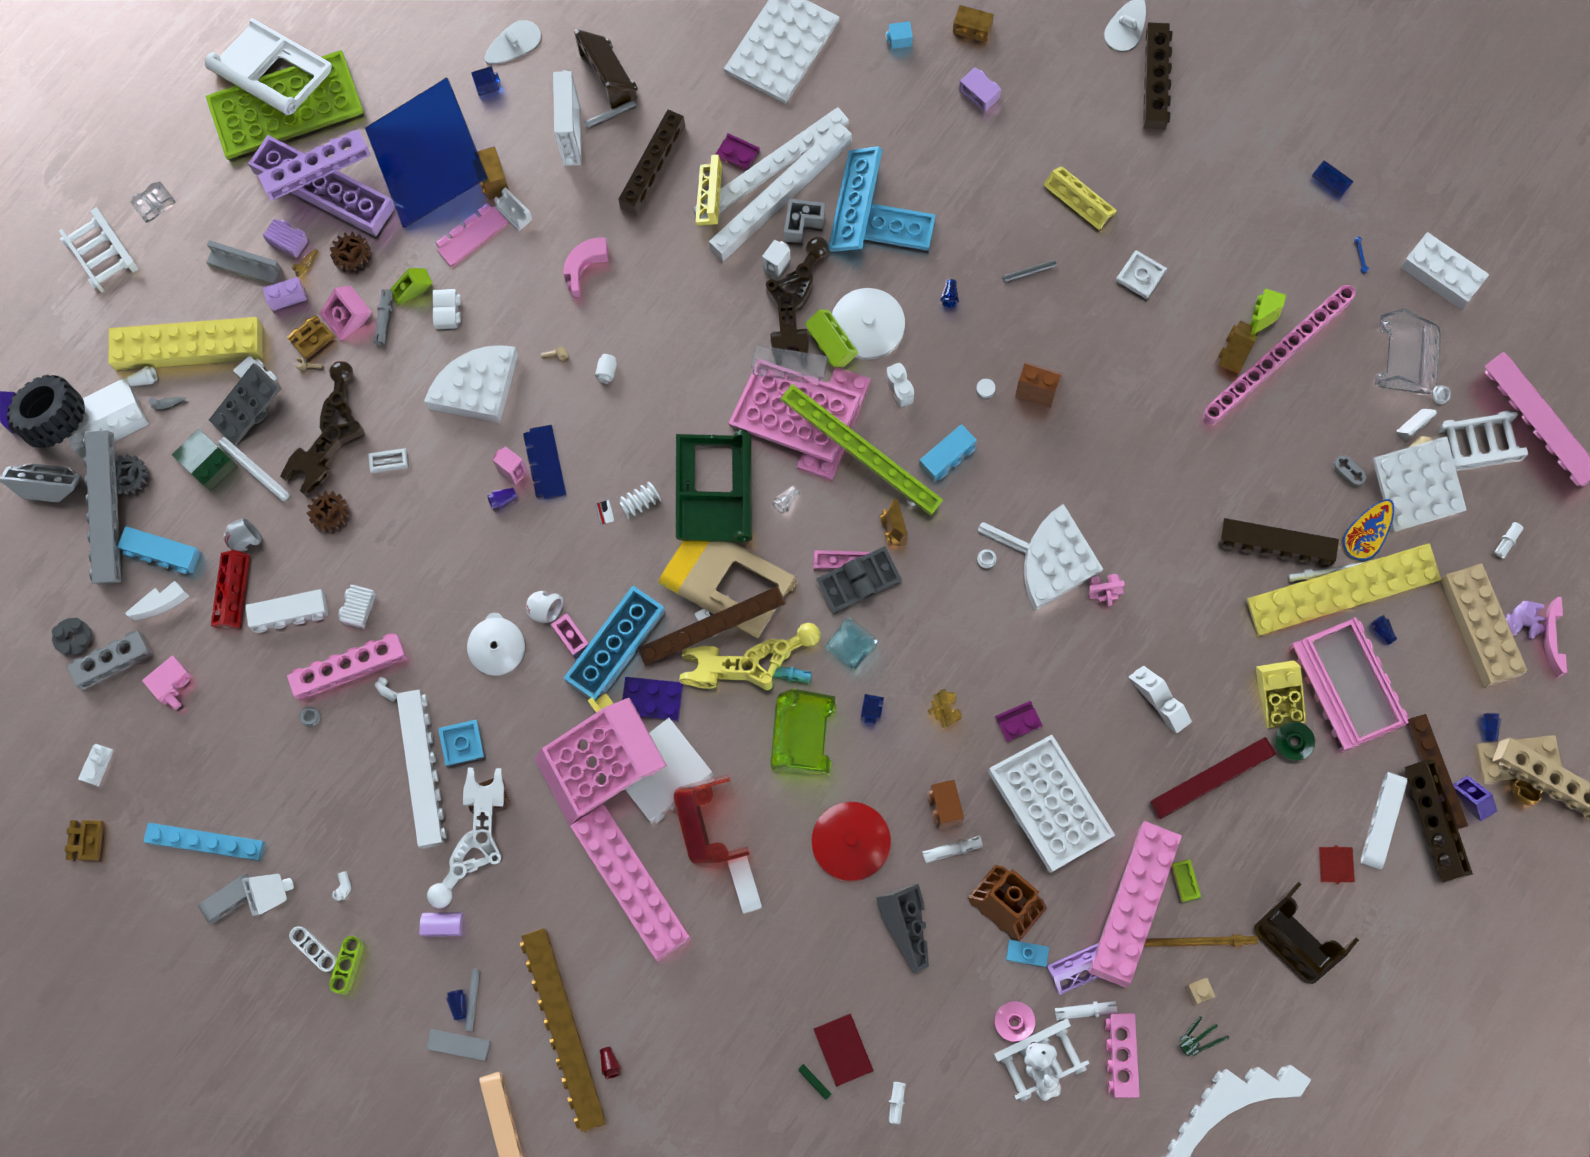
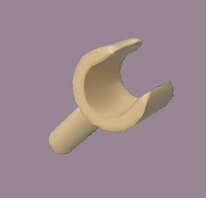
M562 346L557 347L555 351L541 353L542 358L558 355L559 360H564L569 357L567 350Z
M301 357L296 358L298 362L302 363L300 366L295 365L300 371H305L307 368L323 369L322 364L308 363Z

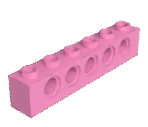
M387 634L379 641H369L363 647H353L348 649L347 653L335 654L328 657L326 661H316L311 663L310 667L293 670L291 674L287 675L293 696L299 701L407 660L401 638L397 634ZM382 648H388L385 655H379ZM364 655H369L368 661L361 662V658ZM351 662V666L348 669H343L344 663ZM332 668V674L325 676V671ZM314 675V680L311 683H306L307 678Z

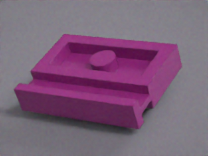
M727 133L725 140H723L715 155H719L720 160L747 171L756 159V155L760 152V147Z
M1031 700L995 716L1007 743L1043 727Z

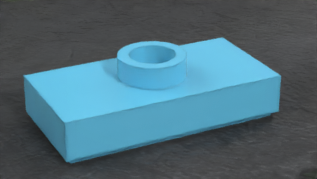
M1009 940L1006 960L1046 968L1049 947Z

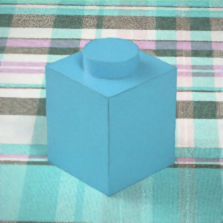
M910 21L889 24L888 31L885 34L887 43L890 42L891 49L912 46L913 36Z

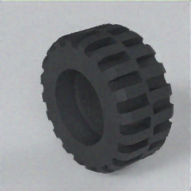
M43 375L42 378L37 377L32 382L24 384L25 386L17 391V395L13 396L11 405L8 406L7 420L13 431L27 444L38 448L52 447L56 443H62L66 437L69 438L72 435L71 433L79 427V422L83 420L82 414L85 412L82 396L66 379L56 375Z

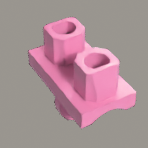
M1111 574L1107 577L1108 583L1102 584L1100 577H1091L1088 592L1089 600L1098 598L1099 602L1106 601L1107 606H1112V600L1118 599V595L1124 594V580L1121 581L1118 574Z

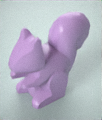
M1522 601L1512 614H1507L1505 618L1512 635H1517L1521 631L1522 626L1529 627V640L1542 634L1545 631V626L1538 622L1544 621L1546 618L1538 616V611L1543 609L1545 605L1531 601Z

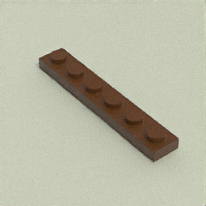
M1423 714L1408 719L1409 723L1407 726L1420 760L1435 759L1457 828L1467 827L1468 823L1427 715Z

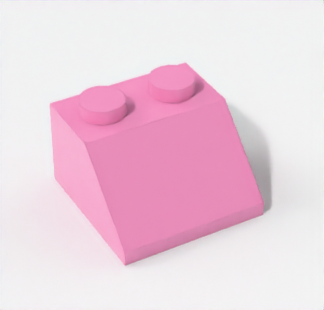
M349 285L334 288L319 314L339 340H343L363 326L372 311L353 287Z

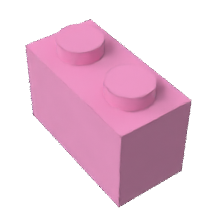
M506 446L495 453L493 462L498 472L516 485L528 472L523 459Z
M565 614L552 623L551 626L574 659L577 660L589 643L569 615Z

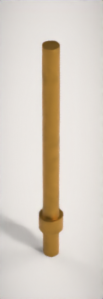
M1233 934L1231 937L1146 939L1144 947L1233 945V947H1239L1242 944H1258V937Z

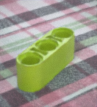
M348 936L343 940L330 979V989L340 995H345L351 990L364 950L363 941L355 936ZM352 941H356L357 948L353 951H350V943ZM350 960L351 967L344 971V962ZM340 980L345 982L342 990H338L336 987Z

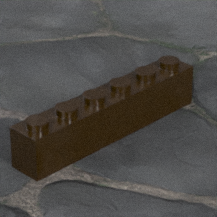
M1224 518L1221 522L1218 545L1224 549H1242L1241 551L1245 553L1258 552L1266 557H1271L1272 555L1280 556V559H1296L1304 564L1318 563L1321 567H1330L1336 562L1339 539L1227 518Z

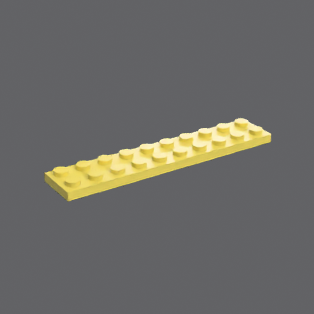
M1427 543L1253 596L1246 600L1257 636L1430 584L1441 580L1431 545Z

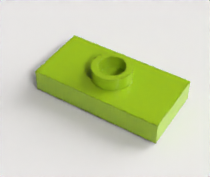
M1191 859L1172 863L1171 869L1181 903L1201 899Z

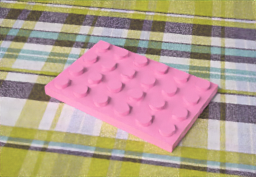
M758 359L728 423L729 426L738 430H746L752 435L832 463L840 446L780 401V399L793 384L849 427L862 398L861 394Z

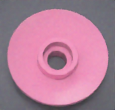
M1008 1002L1001 1006L996 1013V1030L1001 1037L1008 1041L1020 1042L1028 1038L1035 1029V1015L1031 1008L1022 1002ZM1015 1020L1019 1022L1017 1027L1012 1025V1022Z

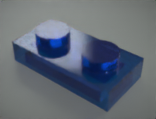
M1325 160L1312 174L1313 178L1340 197L1345 194L1354 182Z

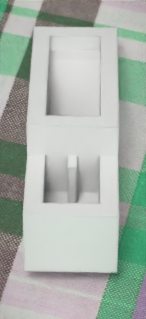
M174 581L162 592L154 588L125 614L133 621L146 619L174 608L190 596Z

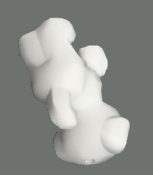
M1031 1042L1027 1048L1024 1060L1027 1065L1026 1072L1036 1082L1038 1097L1043 1101H1047L1052 1097L1059 1096L1061 1092L1059 1080L1051 1068L1053 1060L1057 1057V1051L1052 1045Z

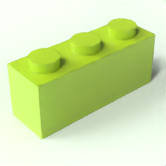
M819 309L805 323L808 333L818 342L819 349L827 355L828 362L832 366L845 367L859 353L829 310Z

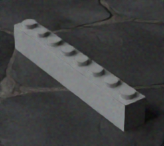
M108 430L85 432L83 446L86 449L84 465L87 468L85 484L88 488L86 503L89 508L86 518L90 529L87 537L91 549L88 553L91 562L89 576L92 583L97 585L121 583L120 549L117 548L119 543L114 433Z

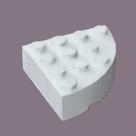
M502 345L487 346L472 350L456 358L437 375L430 386L424 400L427 408L500 423L518 359L516 347Z
M1064 504L1051 512L1040 524L1030 541L1025 555L1024 577L1026 592L1034 611L1103 571L1101 564Z

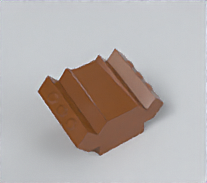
M994 865L968 896L971 906L979 907L982 915L992 920L999 927L1000 931L1008 932L1010 939L1020 941L1047 909L1044 900L1037 895L1039 891L1015 870L1008 871L1005 867Z

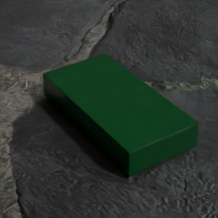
M804 1064L799 1068L798 1071L825 1100L832 1095Z

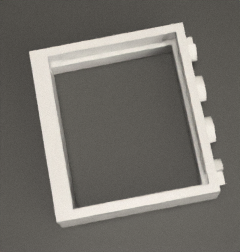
M572 71L553 72L554 133L563 166L581 165L580 104Z

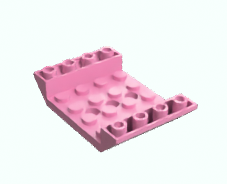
M630 698L604 707L543 747L534 759L569 825L574 824L586 816V813L644 776H652L667 766ZM582 740H586L588 743V747L584 751L580 748ZM594 756L597 759V764L592 768L589 760ZM601 774L606 776V782L603 785L598 781Z

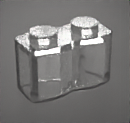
M160 181L150 184L145 192L136 194L130 201L145 223L152 221L161 212L166 211L176 203Z

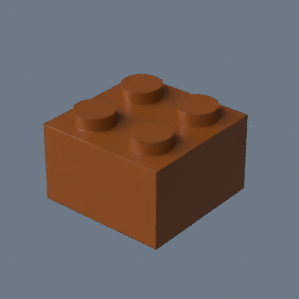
M955 780L931 785L927 798L929 806L934 807L932 814L934 825H938L939 830L961 825L964 815Z

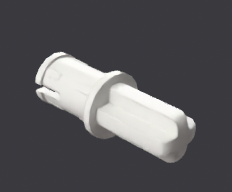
M1516 522L1511 524L1506 535L1501 537L1502 541L1495 550L1497 557L1505 558L1511 547L1516 545V540L1524 529L1522 525Z
M893 1082L892 1097L889 1100V1103H891L889 1123L891 1124L901 1123L902 1107L905 1105L903 1099L906 1083Z

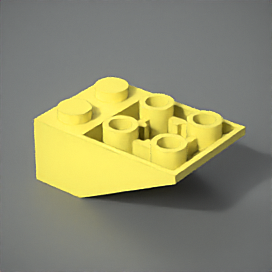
M1294 660L1256 666L1257 683L1267 728L1280 727L1288 722L1305 723L1306 714L1301 666Z

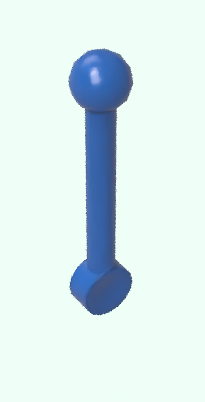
M1358 236L1355 238V243L1358 245L1362 263L1361 272L1367 273L1369 267L1365 264L1361 246L1362 238Z

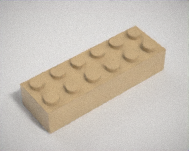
M1480 563L1446 574L1440 580V583L1484 688L1520 677L1528 670L1483 564Z

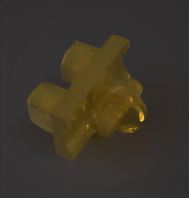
M941 689L933 695L934 700L931 701L933 708L928 709V714H935L936 720L941 721L942 728H948L953 723L962 719L960 710H952L950 704H954L957 700L955 692H946V689Z

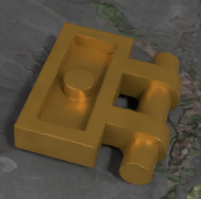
M316 314L311 318H307L303 325L298 329H293L292 333L286 337L290 343L298 339L293 345L306 360L335 338L334 334L323 322L317 326L315 325L320 321ZM308 329H311L305 336H302Z
M70 820L66 833L68 834V842L64 850L66 852L65 860H74V853L78 852V860L99 861L104 822L82 820L81 828H78V821ZM77 835H80L79 846L75 845Z

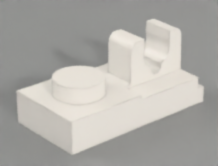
M98 744L93 745L78 779L99 786L114 750Z

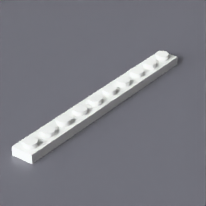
M837 107L722 187L719 214L800 158L838 122L846 126L849 124V119ZM708 198L702 202L705 206L708 204ZM697 205L693 208V211H694L695 213H696ZM707 212L701 216V219L708 218Z

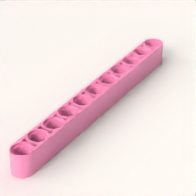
M1343 285L1215 398L1206 407L1203 413V421L1208 425L1217 424L1347 308L1355 297V289L1351 285ZM1341 294H1346L1349 298H1344ZM1331 305L1335 307L1336 310H1331L1328 306ZM1315 317L1321 318L1322 322L1317 321ZM1302 329H1307L1309 333H1304ZM1289 341H1294L1296 345H1291ZM1279 352L1283 357H1278L1275 353ZM1262 364H1267L1270 369H1265ZM1249 376H1254L1257 381L1250 380ZM1235 388H1241L1243 393L1237 392ZM1222 400H1228L1230 405H1225ZM1212 411L1216 413L1217 416L1212 417L1209 415L1208 412Z

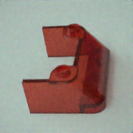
M729 774L680 786L674 792V802L688 856L691 862L695 864L720 863L749 855L748 846L728 851L723 843L715 842L709 844L700 809L701 805L708 804L713 798L711 786L730 782Z

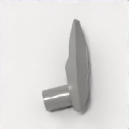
M166 397L160 400L150 398L149 404L152 405L151 408L165 409L179 402L186 401V397Z

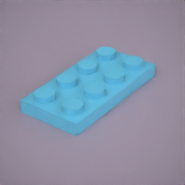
M871 203L864 240L929 251L936 215Z

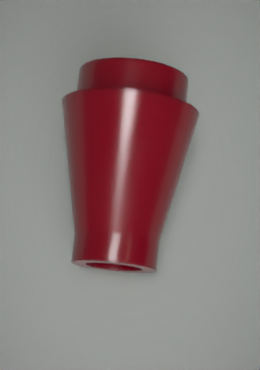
M611 1047L600 1049L602 1075L605 1076V1079L619 1076L621 1074V1066Z

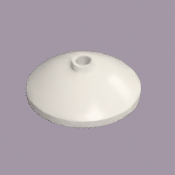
M491 618L481 622L472 630L467 643V652L471 663L479 671L487 675L500 676L513 671L520 664L525 653V640L520 629L512 622L502 618ZM493 642H497L495 649L491 648Z

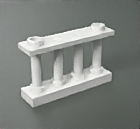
M96 207L91 210L94 216L91 222L68 236L63 229H60L59 232L63 236L60 238L66 248H71L89 275L88 281L94 289L98 288L102 293L105 291L100 284L102 281L123 268L127 269L129 267L133 273L139 270V268ZM96 227L103 229L101 235L79 249H76L72 243ZM109 240L112 242L111 248L86 263L82 258L83 254L102 242H108ZM114 254H120L122 257L119 259L120 262L98 276H94L90 269Z
M1503 411L1493 416L1456 422L1454 420L1443 422L1438 429V433L1447 432L1456 471L1522 461L1528 455L1527 447L1519 448L1517 446L1511 422L1518 416V413ZM1503 423L1509 449L1506 451L1498 449L1492 427L1494 424ZM1484 426L1490 447V452L1487 454H1482L1479 451L1474 432L1475 427ZM1466 429L1472 452L1469 457H1464L1460 453L1455 433L1457 430Z
M1068 1019L993 1055L996 1063L999 1061L1002 1064L1005 1063L1019 1094L1013 1096L1014 1100L1020 1099L1022 1102L1032 1097L1031 1092L1037 1090L1036 1086L1026 1090L1012 1061V1055L1017 1052L1020 1055L1023 1054L1025 1058L1027 1048L1031 1042L1049 1045L1050 1040L1048 1037L1054 1034L1060 1037L1074 1067L1063 1072L1055 1058L1051 1067L1058 1079L1072 1072H1075L1077 1075L1087 1070L1085 1066L1090 1064L1089 1061L1081 1063L1067 1035L1068 1031L1066 1028L1071 1026Z

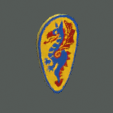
M1385 499L1372 505L1346 530L1343 536V547L1351 558L1368 560L1379 553L1393 522L1394 503L1392 500Z

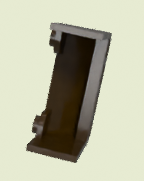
M1298 882L1255 924L1254 931L1304 982L1314 984L1344 959L1359 940L1354 938L1343 948L1335 940H1327L1321 944L1293 917L1298 909V905L1291 896L1302 885Z

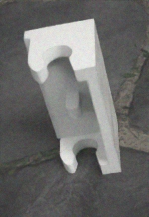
M506 187L502 190L501 198L495 197L496 209L518 231L532 221L530 211Z

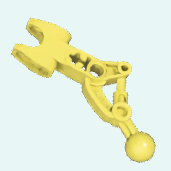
M804 623L798 628L797 635L788 640L770 639L747 650L744 656H719L720 650L714 646H698L682 650L683 659L696 662L698 667L692 672L680 674V683L697 688L712 689L717 686V679L748 680L764 690H770L773 687L772 677L776 669L780 668L783 660L790 656L792 650L801 645L806 647L815 646L821 637L820 629L813 623ZM773 654L769 661L770 667L766 671L759 665V661L767 655ZM745 667H753L751 670H744Z

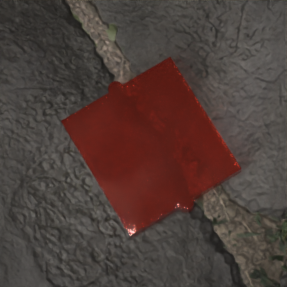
M1337 845L1334 847H1319L1321 882H1335L1336 884L1340 882H1355L1353 847H1338Z

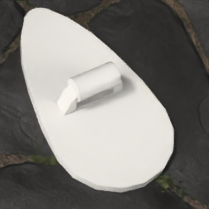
M1144 0L1129 1L1111 19L1104 33L1105 42L1111 49L1126 52L1135 48L1138 44L1146 18Z
M519 20L511 24L489 46L484 57L487 64L505 63L534 50L541 40V32L538 26L528 20Z

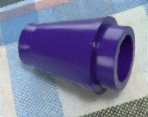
M512 487L510 489L492 491L491 494L487 495L492 509H499L517 498V495Z

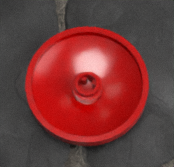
M843 802L830 807L819 817L813 829L812 850L817 863L827 874L842 881H861L871 877L881 869L890 852L891 837L885 820L875 809L863 803Z

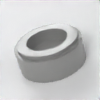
M306 707L300 712V721L307 727H313L319 723L320 713L314 707Z

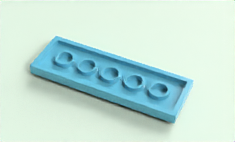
M879 146L854 149L848 152L829 241V250L831 252L862 249L882 155V149Z

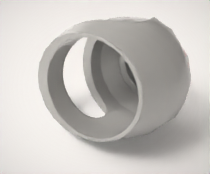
M244 518L230 523L224 531V542L231 550L243 552L248 550L247 545H259L263 540L257 528Z

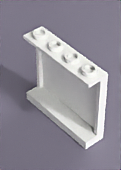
M670 718L666 719L649 733L667 766L652 776H644L625 789L651 824L654 821L655 823L661 821L665 817L664 813L670 809L671 811L675 810L680 806L682 799L685 797L688 799L696 793L695 789L700 785H707L713 776L712 771Z

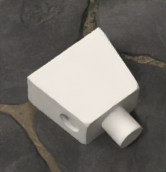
M279 873L242 879L252 916L263 914L287 900L285 892L294 888L291 878L281 880Z

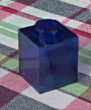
M492 66L471 72L479 96L499 90L497 83H500L498 73L493 72Z

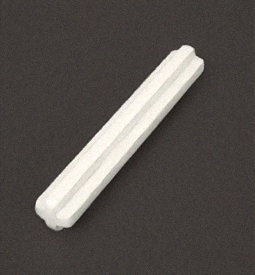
M984 522L978 528L979 533L1026 554L1029 543Z

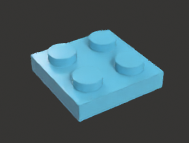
M477 720L438 728L446 767L485 758Z

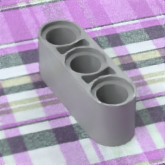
M248 874L235 879L199 904L198 907L209 924L219 920L248 900L242 879L249 878Z

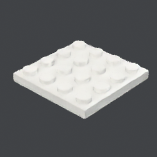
M1447 437L1372 458L1383 500L1390 499L1394 503L1392 532L1466 511Z

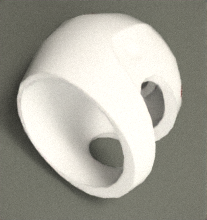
M545 591L535 592L527 599L526 612L533 621L552 623L559 616L563 608V597L556 593L548 596V593ZM557 600L554 610L548 611L551 604Z

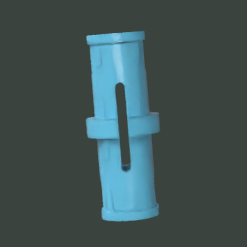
M780 666V668L776 669L773 677L787 679L788 682L799 681L810 684L812 671L795 669L793 666L790 668Z

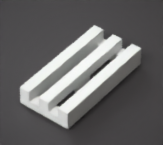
M406 448L368 454L371 473L409 468ZM402 455V457L373 461L375 458Z

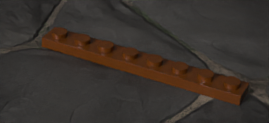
M776 586L638 648L644 665L647 666L786 604L779 586Z

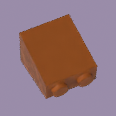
M1026 362L1018 381L1015 396L1051 408L1062 373Z

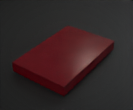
M851 1013L813 1029L836 1087L874 1071Z

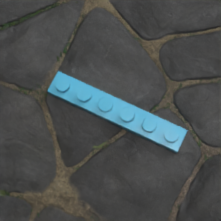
M154 823L147 824L143 841L148 844L255 861L261 860L264 841Z

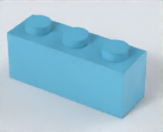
M961 424L919 460V467L934 482L938 478L941 480L948 474L947 470L952 466L955 468L961 463V458L966 454L969 456L975 451L977 439Z

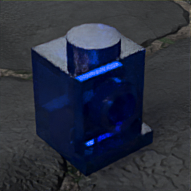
M864 695L860 719L864 721V724L874 726L876 719L881 718L882 707L879 705H883L884 697Z

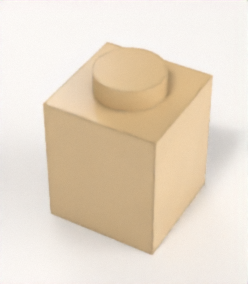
M1208 978L1185 987L1193 1006L1216 997Z

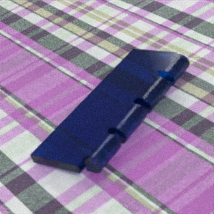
M552 424L530 428V432L523 433L525 446L531 447L526 449L529 464H536L530 466L532 481L537 482L533 484L536 497L549 499L566 495Z

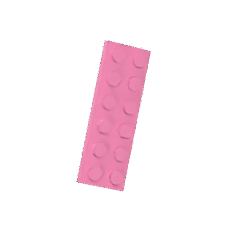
M835 367L829 384L861 394L862 397L849 424V428L853 429L871 378ZM839 447L832 463L802 452L797 469L833 481L844 449Z

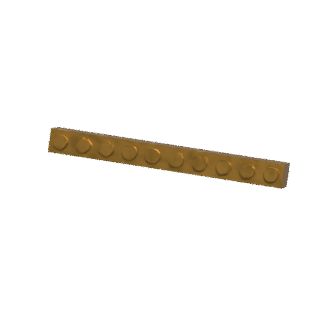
M545 928L522 935L523 941L520 942L522 952L527 953L529 959L526 961L529 973L532 972L534 980H532L534 991H538L540 999H538L539 1008L545 1012L544 1024L546 1030H550L552 1034L550 1044L552 1049L556 1050L558 1058H556L558 1069H562L564 1073L562 1083L565 1090H569L571 1096L568 1097L571 1110L575 1109L577 1117H574L576 1128L581 1129V1132H586L606 1125L605 1115L548 932Z

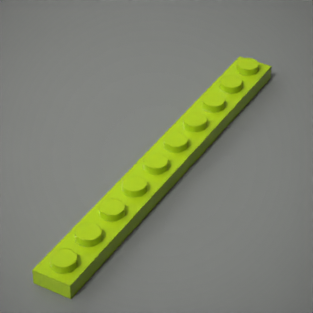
M792 384L781 397L780 401L930 516L943 501L942 498Z

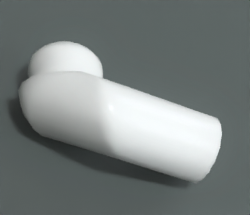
M379 677L378 681H375L376 689L381 696L394 702L398 693L386 687L387 679Z
M347 871L337 874L340 886L332 893L334 900L343 901L351 891L352 886Z

